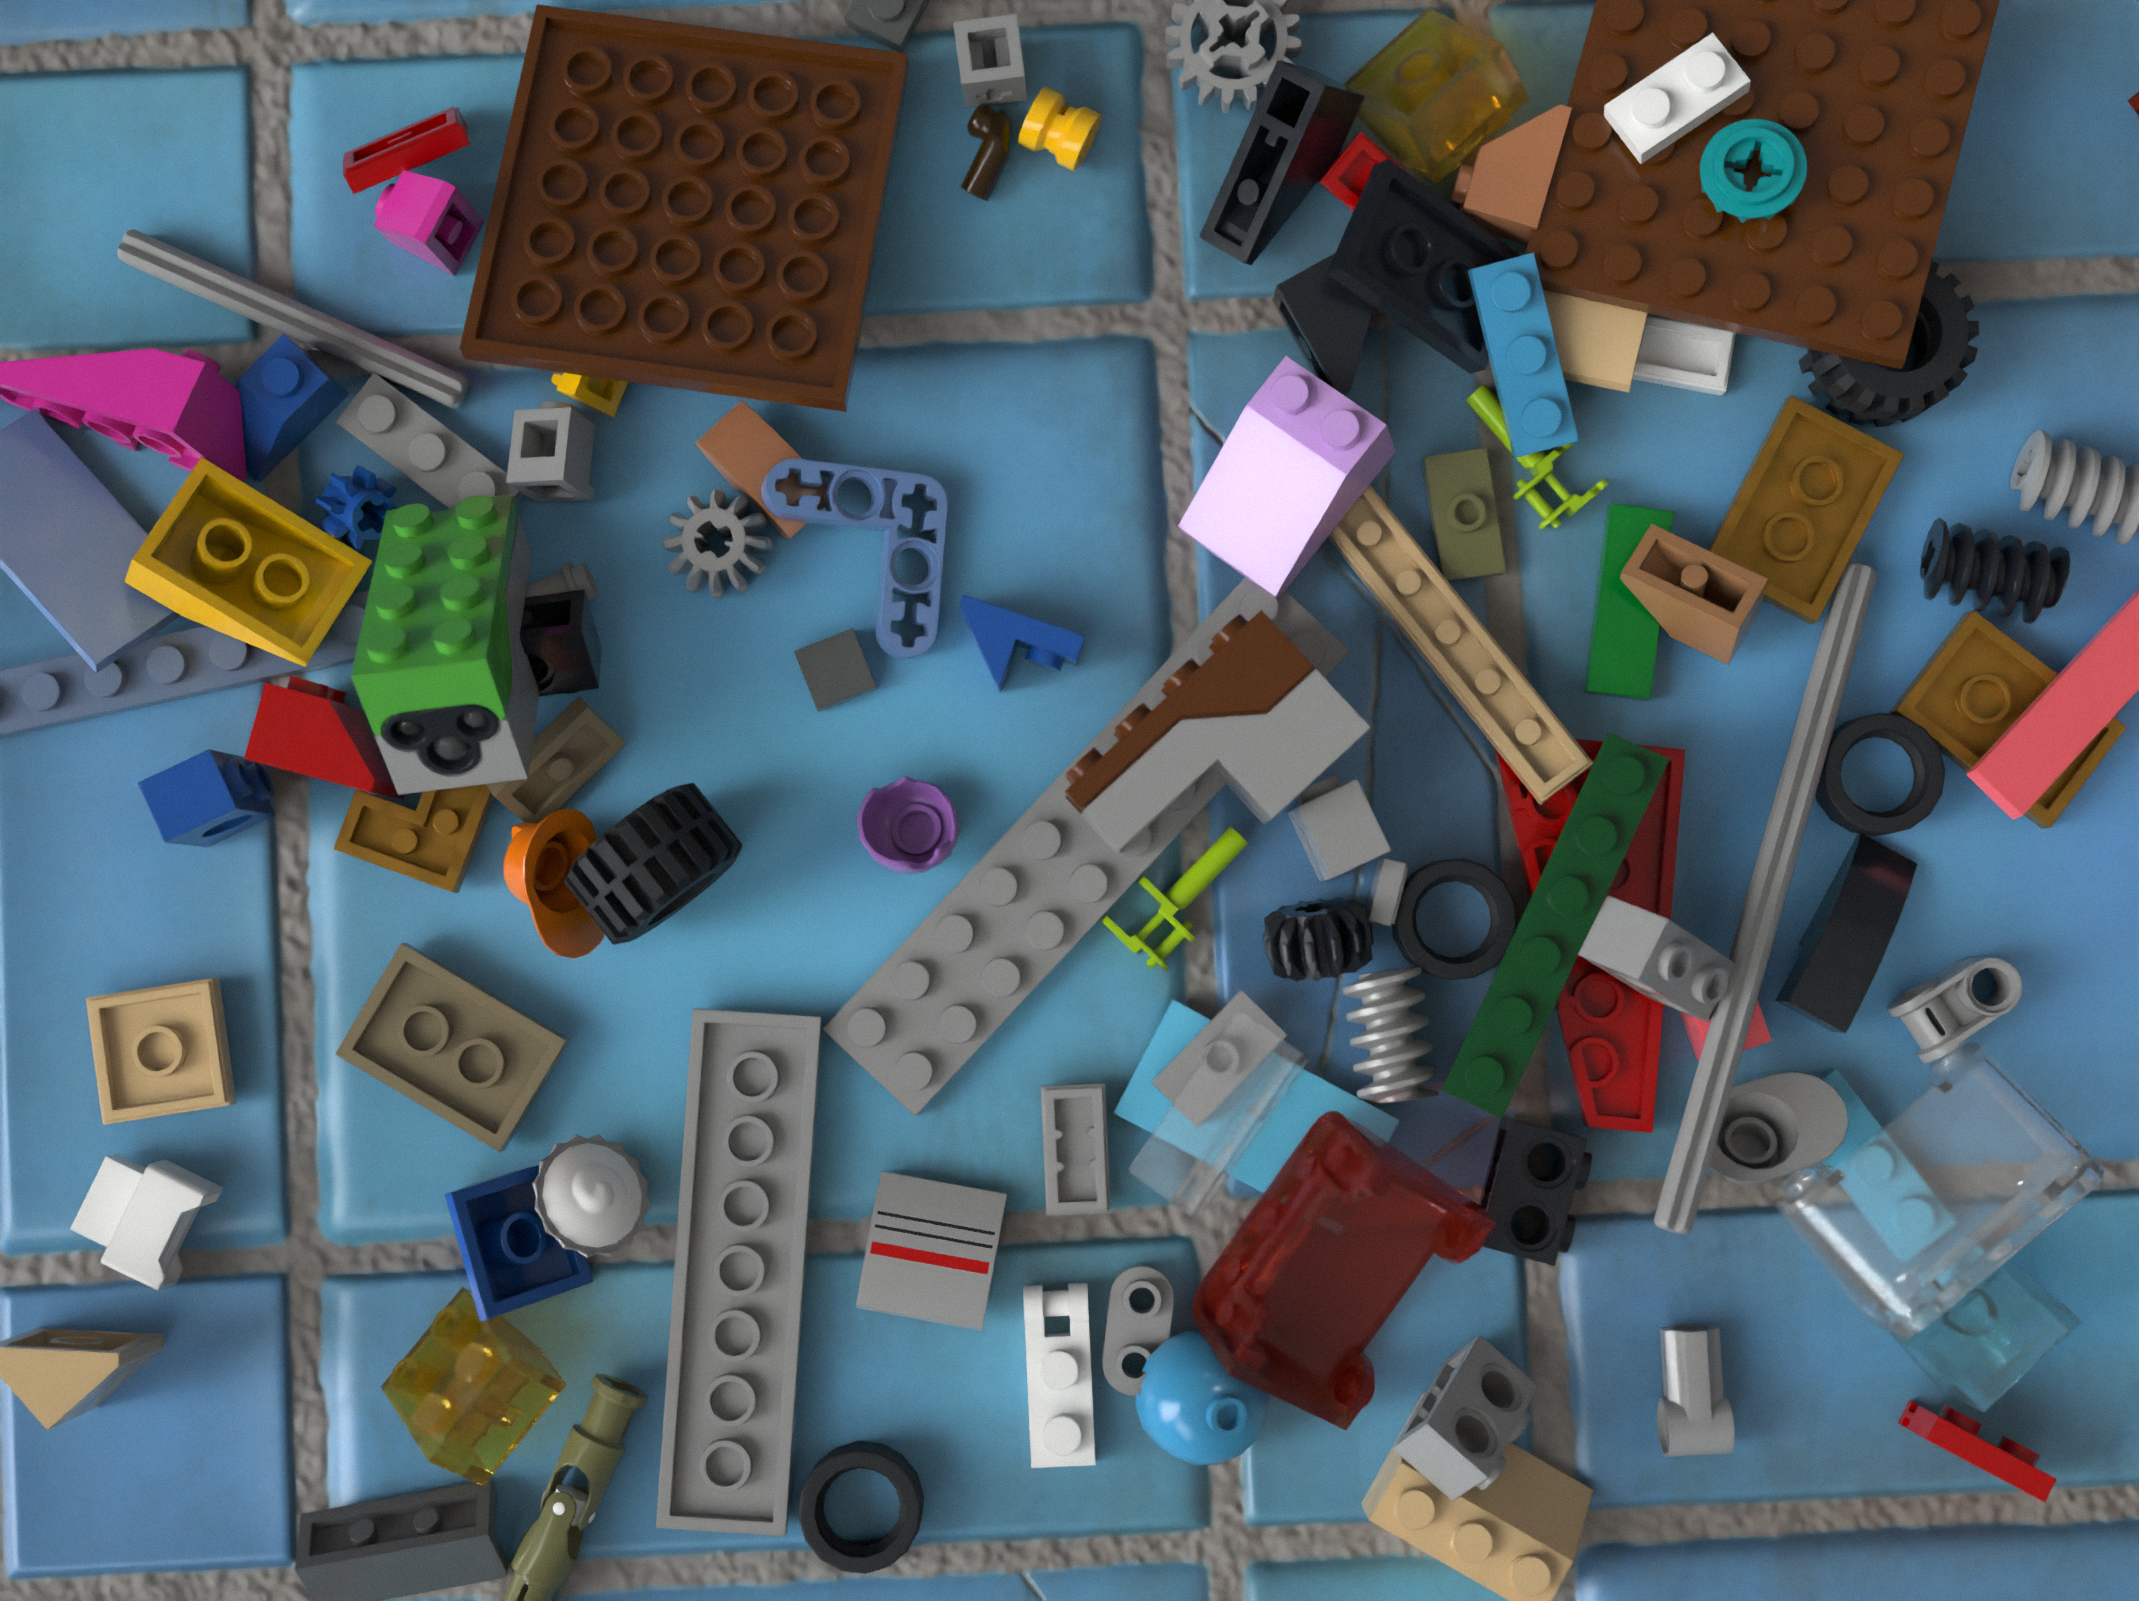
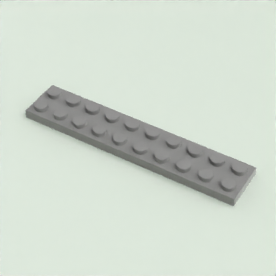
M1245 577L823 1027V1030L914 1116L929 1103L1226 784L1211 768L1119 854H1116L1083 818L1084 813L1080 815L1065 799V790L1072 785L1066 779V773L1094 747L1102 756L1119 741L1113 735L1116 732L1114 729L1140 704L1144 703L1151 711L1166 698L1161 692L1165 687L1163 684L1189 659L1193 658L1199 666L1214 654L1208 648L1213 642V637L1239 613L1249 622L1262 610L1324 678L1348 654L1350 650L1286 591L1277 600L1266 590L1261 589Z

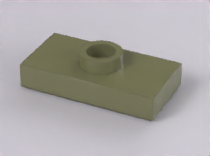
M1487 447L1424 457L1421 462L1439 571L1449 583L1505 574L1507 571Z

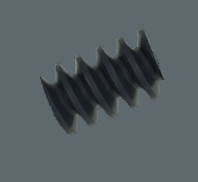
M1938 518L1933 522L1928 532L1921 555L1920 577L1924 580L1923 596L1927 600H1933L1943 584L1948 585V602L1950 605L1958 606L1968 590L1973 591V608L1978 612L1986 609L1993 596L1998 597V615L2003 618L2011 615L2018 602L2023 603V621L2032 624L2036 621L2043 608L2054 607L2059 601L2069 576L2070 557L2068 550L2065 548L2057 547L2048 552L2047 546L2038 541L2029 542L2023 547L2021 539L2013 535L2004 536L1998 541L1997 535L1988 529H1982L1973 535L1971 528L1962 523L1955 524L1948 530L1946 522Z

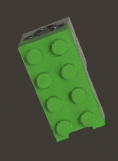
M513 494L492 497L484 495L471 496L458 503L455 509L430 512L426 505L414 503L399 509L386 511L351 677L398 795L528 779L539 693L527 654H525L520 641V630L532 553Z

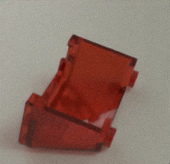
M1337 1111L1327 1112L1320 1116L1310 1127L1203 1278L1193 1301V1317L1228 1375L1347 1430L1359 1412L1371 1401L1375 1391L1374 1369L1371 1361L1363 1351L1432 1255L1435 1253L1450 1263H1461L1482 1248L1486 1237L1497 1223L1482 1206L1361 1124Z

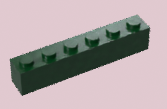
M1607 733L1442 1091L1496 1117L1503 1118L1573 968L1578 953L1594 923L1670 760L1669 758L1615 734Z

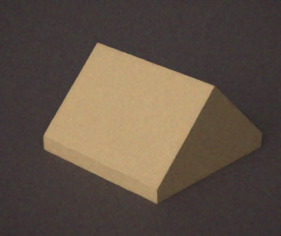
M36 1328L0 1341V1377L48 1431L98 1407L164 1347L165 1334Z

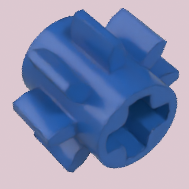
M358 465L354 469L352 477H340L332 473L330 475L331 482L324 489L322 496L317 497L315 501L322 506L324 513L328 516L323 520L320 528L335 538L341 537L342 542L355 550L362 548L364 539L380 540L386 511L395 509L393 502L389 498L395 494L397 488L382 478L376 479V474Z

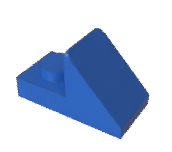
M963 594L959 606L961 613L999 693L1002 692L1017 646L1027 650L1025 660L1038 666L1059 672L1064 662L1077 667L1085 645L1084 635Z

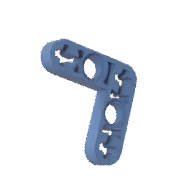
M797 458L785 459L777 463L766 474L761 486L762 500L766 508L776 517L791 521L883 531L875 626L876 639L883 651L897 659H912L928 651L935 642L938 632L948 511L947 494L942 485L933 477L918 473ZM789 473L797 475V484L799 486L817 489L822 485L820 475L828 476L830 480L824 493L826 511L817 510L821 499L819 496L804 495L796 500L794 506L788 505L786 494L776 491L775 484L782 483L787 479ZM857 480L868 487L872 501L870 508L865 513L854 515L841 507L838 501V490L844 481ZM915 488L921 490L922 500L931 502L932 510L920 515L917 533H931L930 541L919 537L900 540L897 538L898 530L906 533L912 529V509L902 507L901 500L912 495ZM914 550L924 556L928 565V572L921 584H907L898 577L895 570V562L901 551ZM892 593L904 597L922 594L926 596L925 605L917 602L911 606V624L921 627L922 634L920 637L911 639L908 647L902 646L901 635L891 632V624L903 620L906 602H892Z

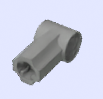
M1679 1324L1660 1328L1664 1398H1659L1657 1403V1428L1662 1453L1665 1457L1731 1454L1734 1450L1735 1428L1729 1399L1726 1395H1723L1719 1328L1715 1325Z

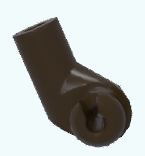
M980 105L973 112L967 126L968 133L982 140V143L961 184V188L985 201H989L1009 160L1012 122L1002 109L997 113L988 105Z

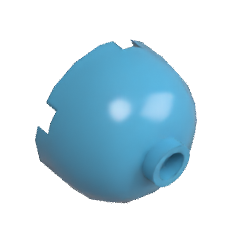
M1188 1330L1165 1340L1148 1357L1142 1370L1146 1376L1142 1383L1141 1395L1136 1392L1135 1406L1143 1430L1167 1454L1194 1465H1220L1243 1454L1258 1439L1268 1416L1269 1389L1263 1370L1242 1345L1222 1334L1205 1333L1202 1330Z

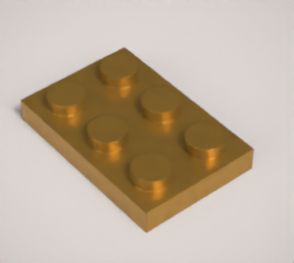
M1791 395L1782 404L1707 550L1768 578L1763 600L1810 625L1818 622L1904 454Z
M1971 610L1964 613L1889 713L1905 716L1925 728L1940 748L1941 753L1968 772L2058 674L1977 612ZM2113 717L2029 808L2024 816L2041 829L2051 828L2127 726Z

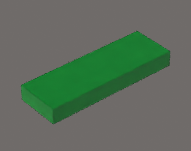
M1614 503L1607 506L1583 693L1640 701L1651 699L1660 624L1623 583L1620 576L1651 524L1672 533L1673 511Z

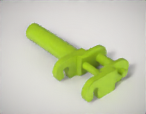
M1483 384L1466 399V402L1512 453L1500 402L1491 390ZM1574 443L1559 446L1548 455L1544 451L1516 458L1526 470H1529L1534 478L1529 483L1523 478L1516 483L1520 490L1512 498L1516 501L1523 496L1544 519L1538 526L1540 530L1544 529L1549 523L1556 529L1562 523L1557 518L1562 512L1570 518L1609 484L1603 478L1582 497L1578 494L1571 496L1551 473L1554 470L1552 463ZM1543 479L1564 501L1555 511L1534 488Z
M1229 827L1164 895L1147 878L1142 876L1137 882L1160 904L1158 913L1138 934L1129 937L1106 914L1100 921L1134 954L1140 949L1147 953L1150 958L1145 963L1151 969L1158 964L1166 971L1168 965L1164 959L1184 938L1192 943L1196 940L1189 932L1194 925L1188 920L1181 924L1173 915L1179 909L1185 910L1248 845L1247 841L1232 827ZM1166 919L1175 929L1153 951L1144 940Z

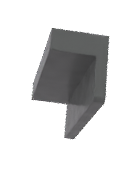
M490 1479L300 1514L295 1571L313 1601H380L505 1578L508 1575V1562L496 1539L497 1492Z

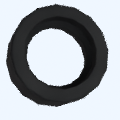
M1881 712L1846 721L1833 730L1815 794L1816 801L1830 820L1852 833L1879 836L1911 829L1930 815L1942 795L1945 768L1940 748L1925 728L1905 716ZM1872 737L1890 739L1900 745L1910 757L1914 771L1913 788L1907 799L1895 809L1881 813L1867 811L1854 804L1845 793L1840 776L1842 761L1849 749L1861 740Z
M1463 858L1435 861L1411 873L1405 881L1395 923L1391 924L1392 935L1403 957L1414 967H1421L1422 973L1444 980L1476 978L1496 967L1504 957L1517 929L1515 901L1504 880L1485 865ZM1457 881L1472 886L1483 895L1490 908L1491 925L1487 938L1477 950L1466 956L1450 958L1436 954L1424 944L1417 931L1416 912L1420 900L1430 889L1441 883Z
M856 1441L836 1447L817 1462L801 1492L799 1521L805 1541L820 1560L843 1572L867 1574L889 1567L909 1550L921 1525L924 1494L918 1473L902 1454L882 1443ZM858 1468L874 1470L887 1477L896 1488L900 1501L899 1519L893 1530L882 1540L867 1545L851 1544L838 1537L828 1525L824 1513L825 1494L831 1483L844 1472Z

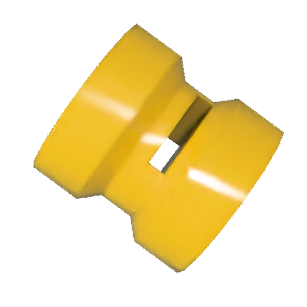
M1044 86L1035 98L1024 120L1018 144L1034 152L1046 148L1055 155L1057 164L1076 172L1093 144L1102 121V114L1087 106L1078 109L1073 106L1068 107L1066 106L1063 94L1048 86Z

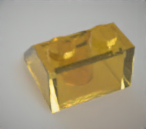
M1429 8L1422 12L1343 84L1365 96L1357 114V117L1401 164L1436 183L1441 181L1448 173L1457 169L1474 149L1494 131L1503 127L1509 118L1530 99L1502 42Z

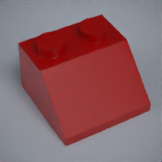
M290 676L287 688L265 683L244 759L371 793L403 800L405 794L398 795L365 712L344 704L346 692Z

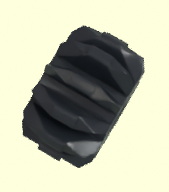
M1339 897L1331 900L1319 898L1315 901H1299L1295 905L1281 906L1277 911H1273L1264 918L1265 933L1263 934L1265 954H1267V959L1270 961L1273 974L1283 979L1290 978L1297 982L1304 979L1318 981L1321 978L1327 977L1338 978L1339 975L1344 973H1356L1360 968L1373 960L1371 946L1374 944L1372 925L1369 924L1363 904L1353 899L1344 900Z

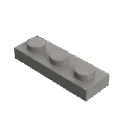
M376 373L370 376L335 421L449 509H455L462 500L476 495L492 497L513 494L516 505L524 496L523 493L506 483L507 473Z

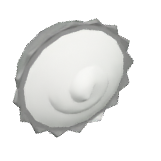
M575 1134L567 1143H555L550 1155L539 1161V1175L532 1183L536 1195L534 1209L542 1220L545 1232L556 1238L563 1249L575 1250L586 1258L595 1254L610 1257L616 1249L630 1247L633 1236L645 1229L644 1216L651 1208V1204L646 1196L649 1181L640 1174L639 1160L626 1155L621 1143H608L600 1134L589 1138Z

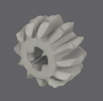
M714 489L710 495V508L706 509L696 495L689 496L687 504L694 515L688 520L680 513L673 512L669 517V521L677 529L683 531L682 535H670L663 538V547L666 550L681 553L668 564L669 570L676 576L690 571L686 580V588L693 593L700 591L708 579L711 596L715 599H722L724 597L727 579L731 580L733 586L740 593H745L749 590V586L741 573L747 568L754 574L763 576L767 571L766 566L759 559L753 557V553H766L773 549V542L770 538L754 536L767 525L766 518L762 513L751 514L746 517L750 502L743 495L735 498L727 508L724 492L721 489ZM716 531L724 538L733 536L732 542L725 541V545L730 550L719 558L711 550L703 551L704 547H711L707 537Z

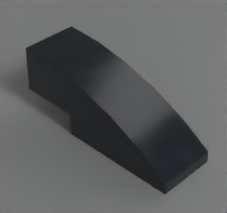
M1862 833L1857 834L1798 944L1804 948L1775 1001L1831 1032L1846 1033L1871 985L1897 926L1913 881L1917 863Z

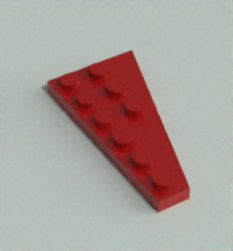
M1575 739L1594 762L1604 741ZM1639 745L1670 760L1607 895L1671 921L1685 749ZM1494 748L1528 894L1531 899L1591 768L1540 805ZM1578 955L1555 1007L1583 1125L1595 1128L1653 1133L1664 1004L1644 996Z

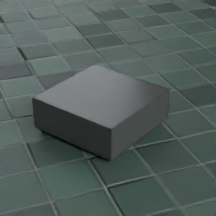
M853 628L794 651L816 709L819 712L878 689Z

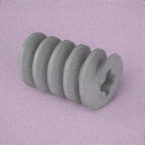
M2040 429L2033 432L2021 449L2010 477L2009 489L2011 491L2015 489L2021 491L2020 510L2028 512L2039 498L2045 499L2043 513L2045 519L2053 520L2063 506L2069 507L2067 525L2070 528H2078L2089 514L2093 516L2091 530L2093 536L2100 538L2111 524L2115 523L2118 524L2116 543L2122 546L2128 544L2139 530V464L2134 463L2125 468L2124 461L2118 456L2109 455L2101 459L2099 451L2089 446L2080 448L2076 452L2075 444L2069 439L2061 438L2052 443L2050 434Z
M1421 967L1359 974V980L1342 988L1344 996L1361 999L1363 1002L1362 1006L1346 1014L1347 1021L1366 1025L1367 1030L1349 1040L1351 1047L1370 1051V1057L1353 1065L1354 1072L1373 1076L1374 1080L1373 1083L1357 1090L1358 1098L1377 1103H1389L1439 1096V1092L1420 1088V1084L1436 1076V1067L1416 1062L1417 1058L1433 1050L1432 1041L1413 1037L1412 1033L1429 1025V1017L1427 1015L1409 1011V1007L1425 999V990L1405 985L1406 981L1422 973Z

